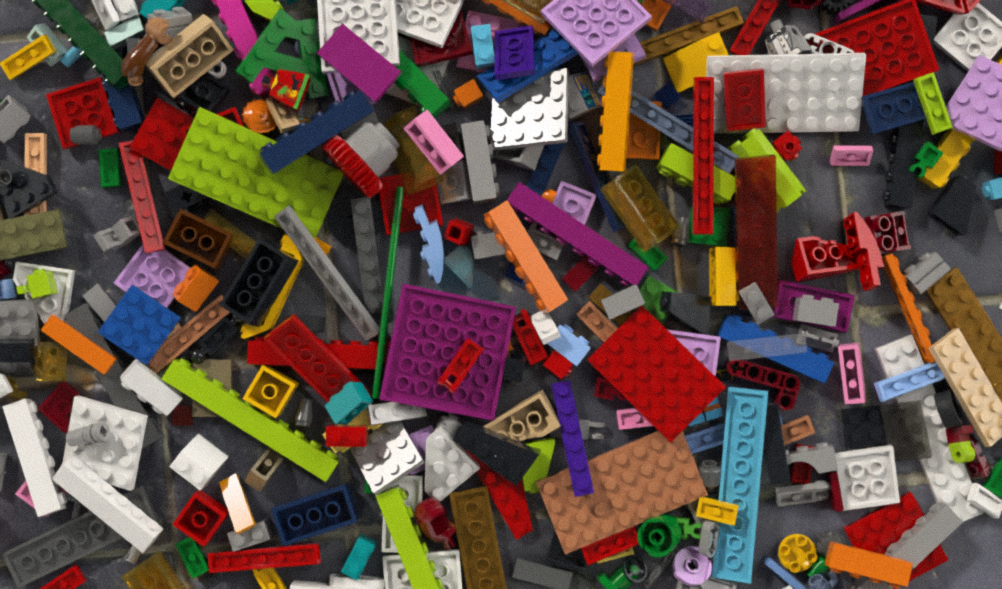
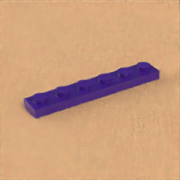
M567 380L552 383L574 496L576 498L594 494L571 382Z

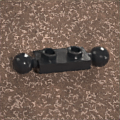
M233 314L232 319L225 316L198 342L202 348L192 351L191 360L196 364H201L205 361L207 353L211 357L214 356L240 331L236 325L242 324L244 321Z

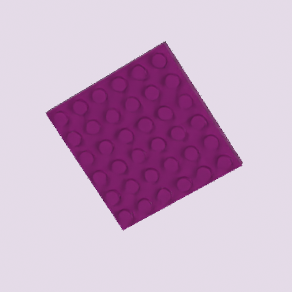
M402 284L379 399L494 421L516 306ZM466 338H469L484 350L459 387L451 394L447 391L448 388L443 385L440 386L436 382ZM450 374L447 379L453 382L456 377Z

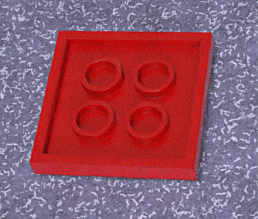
M102 77L46 94L64 150L80 146L72 143L70 139V129L75 128V126L96 125L101 130L102 138L120 133L119 128L115 126L113 121L115 115L114 111L109 107L108 92L103 88Z
M156 98L129 148L172 170L185 141L180 128L192 124L194 117Z
M434 169L379 178L382 183L379 194L387 235H391L396 187H404L399 233L422 229L421 224H417L413 216L415 207L423 205L429 222L437 219L438 225L444 226Z

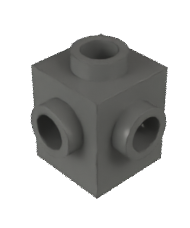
M827 530L815 536L817 551L825 558L829 541L846 545L843 536L834 530Z

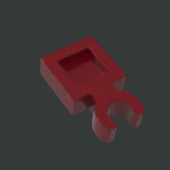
M597 377L594 397L613 400L615 395L620 400H626L607 379Z

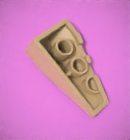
M543 390L495 418L494 421L492 420L484 425V427L489 428L491 431L501 433L516 441L542 437L561 426Z

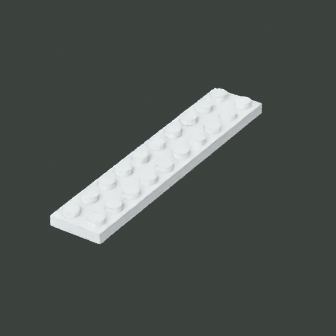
M913 335L905 336L875 348L886 378L924 365ZM929 384L894 397L936 503L942 502L948 505L962 521L983 514L982 510L967 501L972 482L964 463H956L951 457L946 428L942 423L935 404L934 395L936 392L933 385Z

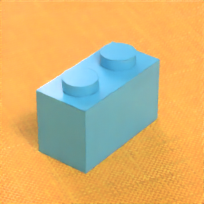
M490 24L471 26L476 70L494 66L495 58Z

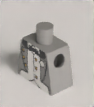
M781 19L770 24L774 34L765 40L769 55L807 54L812 51V48L795 25L783 26Z

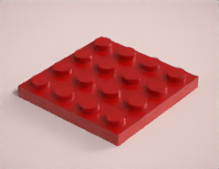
M909 491L899 496L900 503L883 505L844 526L843 530L851 545L855 548L885 554L887 548L892 543H896L901 539L903 532L911 529L916 525V520L924 516L912 492ZM940 544L911 571L909 581L948 561Z

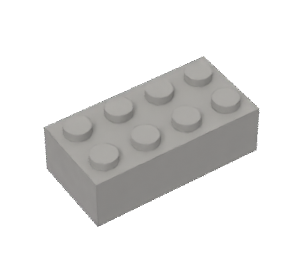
M484 120L461 124L474 205L497 201L496 196H500L498 183H494L493 179L497 177L495 163L491 164L490 161L494 157L492 144L488 145L487 140H490L489 125H485Z

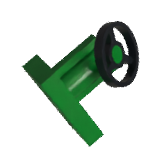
M632 555L627 557L623 561L622 566L610 577L602 571L597 575V578L606 589H627L632 583H639L646 578L647 566L643 559ZM632 558L637 559L642 564L643 570L639 569V566L633 562ZM638 574H643L640 580H636L639 577Z

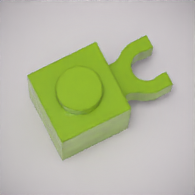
M44 268L34 270L33 274L26 276L27 285L16 287L18 295L31 293L33 299H41L58 294L53 271H45Z

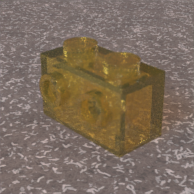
M38 341V346H35L37 365L34 366V376L36 380L66 381L67 349L58 342Z

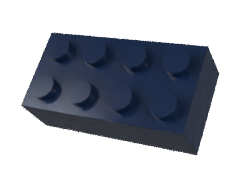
M348 482L275 505L271 509L282 546L356 523L360 518Z

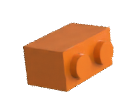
M195 264L186 272L183 281L176 285L172 295L178 302L197 312L219 281L213 274Z

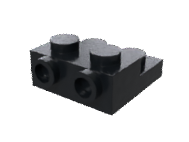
M206 72L175 97V103L180 109L191 111L194 118L199 107L215 113L218 109V104L230 92V88Z

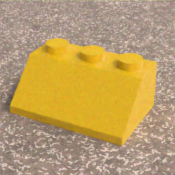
M713 247L709 249V296L712 297L711 306H736V302L739 301V292L736 290V283L739 281L736 263H738L739 255L733 247Z

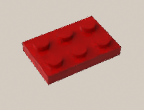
M764 69L724 72L726 131L765 128Z

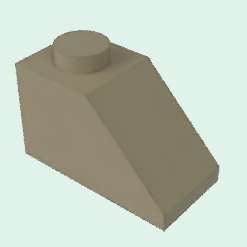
M268 447L251 468L244 482L261 492L279 468L285 456Z

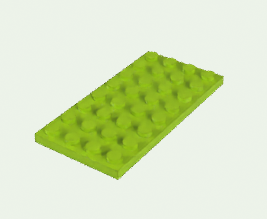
M199 107L168 179L279 228H282V226L274 216L290 205L312 237L315 238L344 174L334 167L303 155L271 175L258 155L261 153L260 149L270 142L274 145L277 143L276 141Z

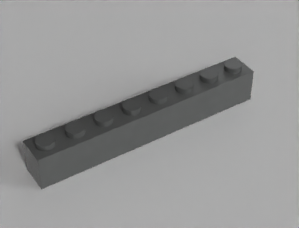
M83 304L65 314L67 324L117 358L106 375L96 369L94 374L103 383V390L113 401V406L148 416L142 449L165 437L148 404L141 401L136 396L137 393L135 391H128L121 385L120 376L127 367L115 345L98 333L103 324L90 304Z

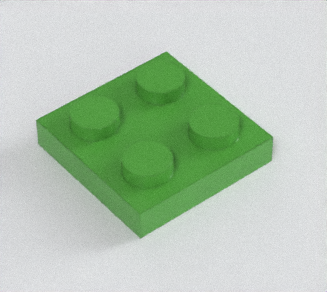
M648 275L639 289L646 303L642 306L664 326L669 316L660 311L659 301L662 291H677Z

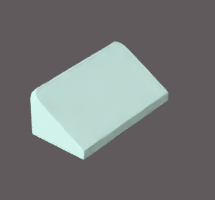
M139 15L105 32L107 42L114 50L123 46L127 37L139 38L147 34Z
M37 24L28 34L27 39L33 42L40 36L47 34L57 51L45 59L51 67L60 61L68 50L47 24Z

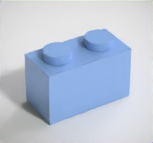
M559 324L557 329L561 337L547 344L578 366L591 349L588 346L589 341L581 335L579 338L573 335L574 330L568 325L564 324L562 326Z

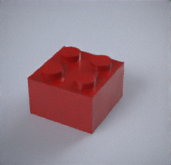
M198 490L190 498L172 525L205 547L227 519L229 511L227 507L202 490Z

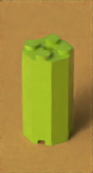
M752 129L742 137L743 142L738 140L727 148L740 156L735 164L736 169L771 215L780 212V208H786L806 192L805 188L760 129Z

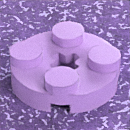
M688 546L681 549L674 556L672 562L673 575L685 585L699 586L710 577L712 563L708 557L699 553L698 547ZM694 562V566L697 569L690 570L688 564Z

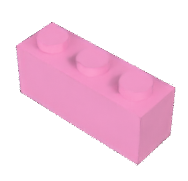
M428 110L404 127V130L440 175L464 157Z
M860 342L839 344L838 351L845 404L865 403L866 391Z

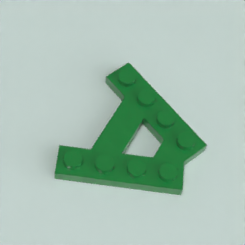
M278 9L235 72L249 83H253L263 68L274 71L282 69L308 74L311 77L307 91L308 99L329 96L325 74L322 73L321 57L317 54L320 50L315 18L296 21L282 9ZM284 37L298 40L301 59L274 51Z

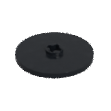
M357 188L346 189L338 193L333 198L326 214V222L331 234L340 242L357 246L354 222L353 219H350V216H353L351 199L366 198ZM373 196L371 197L375 235L377 236L382 228L384 217L380 202Z

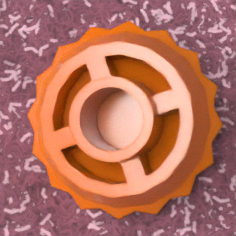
M254 99L243 108V113L241 114L243 122L252 131L260 134L269 133L277 126L266 101L263 99Z

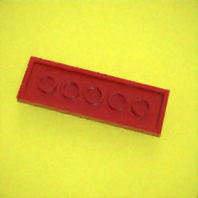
M295 314L287 318L264 338L327 403L333 395L343 389L346 383L361 382ZM366 388L367 392L372 398V393Z

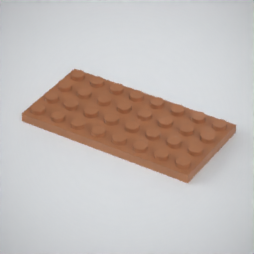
M656 431L588 459L594 494L575 498L569 468L536 481L565 554L708 495L683 431L672 442L660 431Z

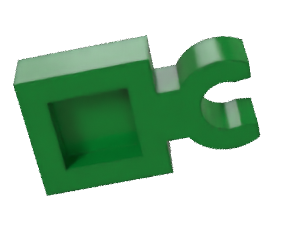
M925 142L914 157L918 160L917 164L911 165L909 172L919 168L920 173L917 177H923L926 173V167L932 169L943 155V152L930 142Z

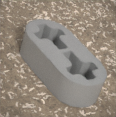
M707 519L702 525L699 553L703 556L711 558L716 552L719 535L718 522Z

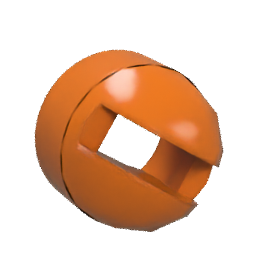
M548 189L544 191L542 197L553 203L557 192Z

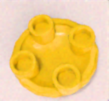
M792 534L781 541L778 547V557L786 569L797 573L808 570L816 562L817 550L809 537L802 534Z

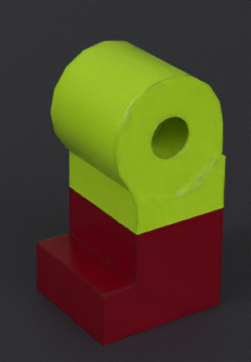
M967 425L945 429L952 459L956 463L973 461L975 450L971 446L969 433H974L973 426Z

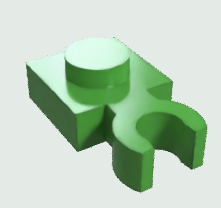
M674 516L680 525L682 539H688L689 534L696 539L700 538L701 533H697L695 528H702V523L696 522L692 525L689 518Z

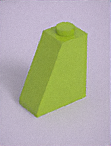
M554 437L523 442L530 447L541 450L539 456L523 476L525 491H529V493L540 492L536 481L548 475L555 446Z

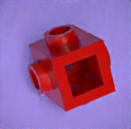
M786 131L771 143L784 162L787 160L792 162L799 156L797 152L802 149L800 140L795 135L792 136L789 131Z

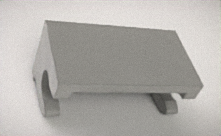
M637 284L601 300L610 320L646 304Z

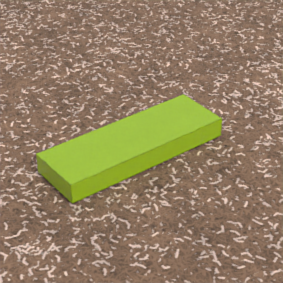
M934 72L914 79L913 82L932 135L953 128Z

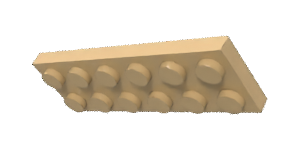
M954 328L928 349L985 447H991L1002 438V403L960 329Z

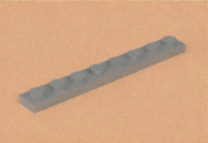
M290 205L275 215L276 220L363 338L367 341L379 334V326Z

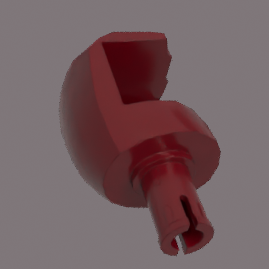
M427 498L419 502L414 510V515L422 532L430 540L441 542L445 550L451 549L448 543L453 548L455 543L451 536L454 534L456 526L445 516L446 509L436 498Z

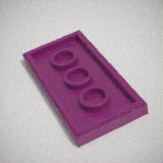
M343 23L317 52L321 58L375 103L379 101L402 74L399 69Z
M778 280L772 309L775 315L772 318L847 333L855 295ZM802 294L814 296V300L821 301L823 297L833 299V303H839L836 327L793 321L796 298H802Z

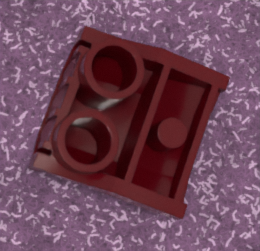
M905 211L865 217L864 221L871 230L880 253L911 249L904 216L906 215Z

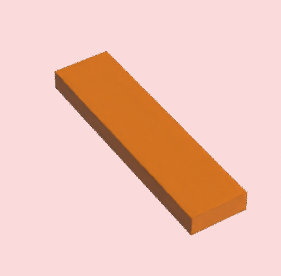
M51 314L41 329L46 335L104 375L108 373L117 360L115 356L54 314Z

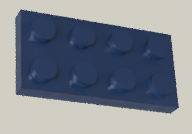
M935 75L936 80H937V83H938V86H939V89H940V92H941V94H942L938 77H937V75ZM914 82L861 97L871 135L926 119Z

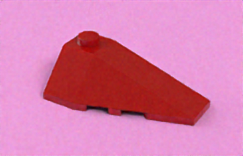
M816 236L797 238L795 241L792 268L796 282L859 270L857 255H850L847 245L836 243L834 240H821L820 237Z

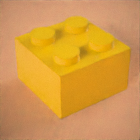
M262 365L242 399L269 415L278 418L281 416L299 383L269 365Z

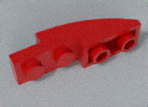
M853 212L844 218L847 246L849 247L850 255H857L863 291H871L881 285L878 270L883 268L884 264L871 230L858 212Z

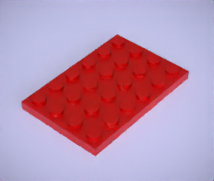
M903 0L815 33V35L853 50L854 53L866 54L862 96L887 90L918 77L939 71L915 0ZM813 38L806 40L810 46H816L817 49L815 51L819 52L822 41H819L818 45L813 42ZM826 45L823 47L822 52L823 54L834 53V48L831 45Z
M642 305L587 359L670 442L726 388Z

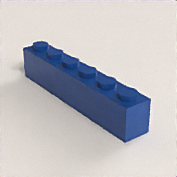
M731 313V316H724L716 334L717 337H721L725 341L820 383H826L835 363L829 360L830 356L820 352L818 355L811 352L812 348L801 345V347L794 345V340L787 337L783 339L776 337V332L766 329V331L760 330V325L750 321L748 324L742 322V317Z

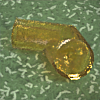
M7 377L14 391L7 396L18 400L27 399L28 392L19 390L16 382L11 377Z

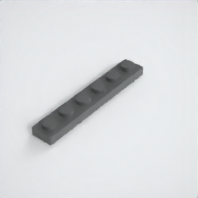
M371 198L351 199L365 309L368 313L382 312L384 296Z

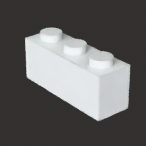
M135 359L120 376L121 385L125 389L135 391L137 393L136 396L141 401L151 403L153 405L152 408L159 414L164 413L168 416L183 399L182 394L163 381L161 377L138 359Z

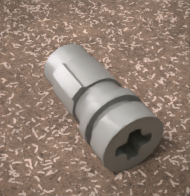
M105 422L90 424L88 427L69 431L66 434V441L72 447L108 440L110 430Z

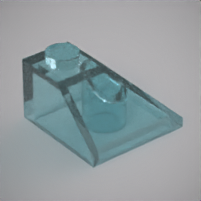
M460 245L445 257L443 261L469 289H472L474 259L471 256L473 252L467 246L463 248Z

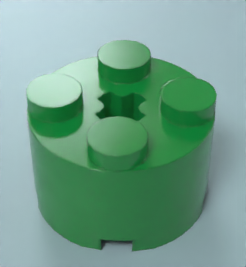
M668 514L647 519L638 530L640 547L653 557L666 556L677 547L681 540L680 525L674 516Z

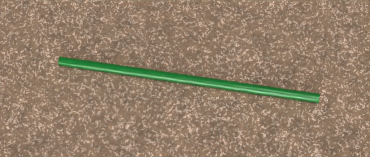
M396 187L372 398L376 399L380 397L404 187Z

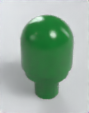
M824 556L818 557L811 566L813 569L807 575L809 577L815 574L824 575L830 569V567L825 565L826 558Z

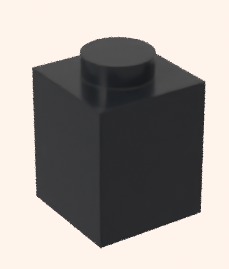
M507 352L502 380H506V382L511 384L521 383L526 355Z

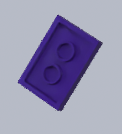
M533 25L495 31L494 76L496 80L534 75Z

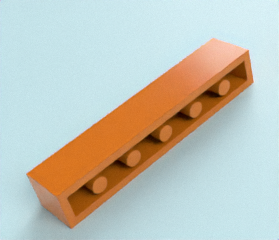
M508 200L485 213L484 221L488 228H492L495 233V240L505 249L506 258L513 262L516 267V274L524 280L525 288L535 298L537 308L541 312L543 311V313H548L566 302L568 298Z

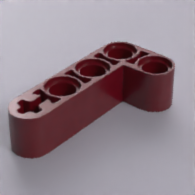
M730 358L725 361L724 370L727 374L775 387L776 391L773 402L774 405L778 404L779 409L788 411L794 407L800 388V380L797 376L740 359ZM735 364L736 366L743 367L742 371L733 370L730 368V365ZM751 367L756 369L754 377H750L748 374ZM773 372L775 379L769 383L767 375ZM788 378L793 380V385L790 388H787L785 384ZM786 396L788 398V403L785 406H782L780 400L782 397Z

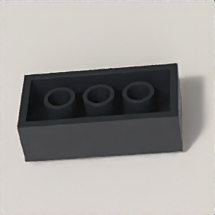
M259 238L221 301L220 306L247 324L260 327L299 260L271 242Z

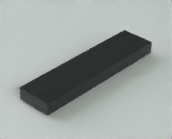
M778 404L767 406L764 450L770 485L790 482Z

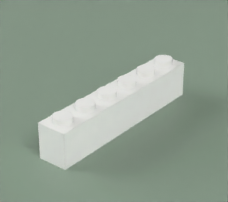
M25 398L2 406L37 516L43 517L65 509L67 498L63 492L61 493L60 486L52 480L55 476L53 468L55 467V461L49 455V443L43 437V424L37 418L36 412L38 410L35 402Z
M75 456L64 462L52 479L142 553L155 542L163 531V528L157 522L147 516L141 509L131 503Z

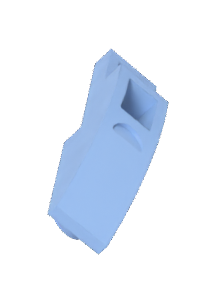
M423 205L415 207L413 216L416 223L421 224L423 230L420 233L423 241H428L427 244L422 245L423 251L420 253L424 263L428 262L430 269L427 270L431 280L435 279L436 284L441 281L444 264L442 235L437 219L429 222Z

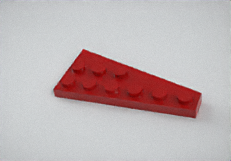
M463 448L480 465V469L476 472L484 486H487L488 493L516 540L533 531L522 479L517 486Z

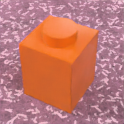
M474 79L454 90L455 96L453 99L458 107L462 106L463 110L484 99Z

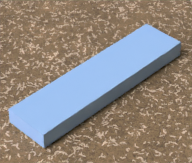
M935 361L874 383L880 402H884L946 378Z

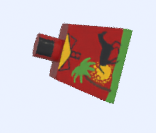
M278 69L275 78L265 74L261 85L271 89L269 96L272 100L299 114L311 82V77L304 73Z

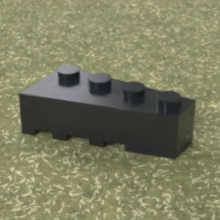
M469 420L463 424L453 438L456 443L516 486L541 452L538 448L530 447L521 441L508 438L506 435L491 431L489 428Z

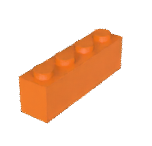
M829 541L825 565L830 567L832 572L841 574L842 571L850 572L849 576L860 579L861 576L869 577V581L881 583V580L889 582V586L900 588L901 585L908 587L913 563L904 559Z

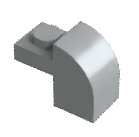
M134 215L120 219L113 227L97 232L94 238L103 252L112 249L114 251L135 240L140 235L137 219Z

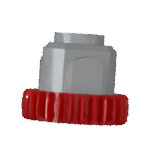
M378 121L374 124L362 122L346 138L342 139L340 136L335 135L322 145V149L338 169L368 198L373 197L382 188V183L378 177L397 158L398 152L396 149L400 147L392 134Z

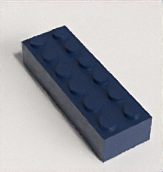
M353 90L342 98L343 102L339 103L337 100L326 108L327 112L324 114L320 111L310 118L311 122L308 124L303 121L295 126L293 129L295 132L292 134L286 132L277 138L278 142L274 145L270 142L263 146L258 156L271 175L275 174L373 112L374 110L363 92L359 91L356 93Z

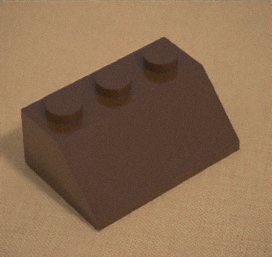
M180 208L163 244L220 271L228 255L233 234Z

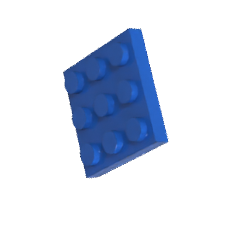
M131 285L98 333L145 365H148L182 317L135 285Z

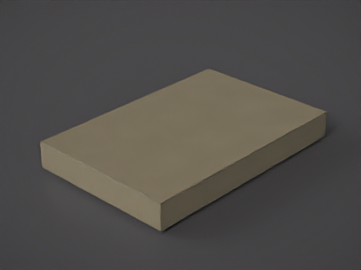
M205 359L201 364L193 362V369L197 370L199 368L208 374L207 378L212 381L214 378L224 384L223 388L228 391L232 389L233 359ZM192 399V417H221Z

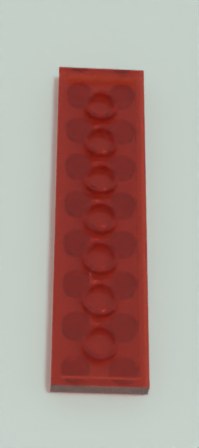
M762 155L734 158L737 289L740 291L756 282L771 308L778 307L776 156ZM739 294L738 309L749 310Z

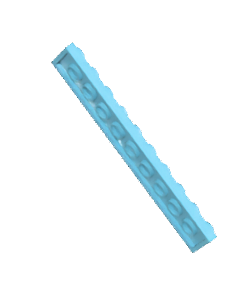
M728 387L719 501L739 505L735 526L718 522L719 535L717 549L713 558V578L749 584L752 582L769 391Z

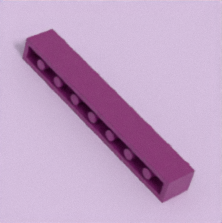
M518 182L507 199L515 214L520 212L524 215L523 219L530 224L535 222L540 225L539 229L547 235L552 233L556 236V241L564 246L567 243L573 247L572 251L579 256L584 254L589 258L588 262L596 267L598 265L605 268L604 272L611 277L616 275L621 279L620 283L628 288L638 284L648 269V266L520 182Z

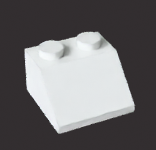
M197 434L169 467L197 489L201 490L208 485L229 456L202 435Z

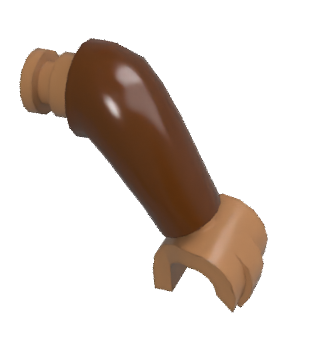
M151 18L145 27L147 34L143 36L123 59L121 71L123 76L128 78L130 85L138 86L143 83L142 73L144 72V66L158 47L157 42L167 44L172 41V37L165 33L169 27V21L166 19Z

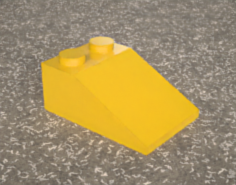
M719 32L663 58L677 94L692 88L694 77H706L707 56H729Z

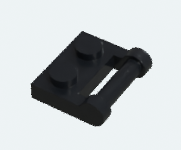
M553 532L546 566L552 567L553 565L577 571V574L583 575L586 560L581 548L565 554L557 533ZM559 553L579 558L580 562L576 564L556 559L554 555Z

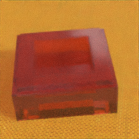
M176 406L172 410V425H193L192 406Z

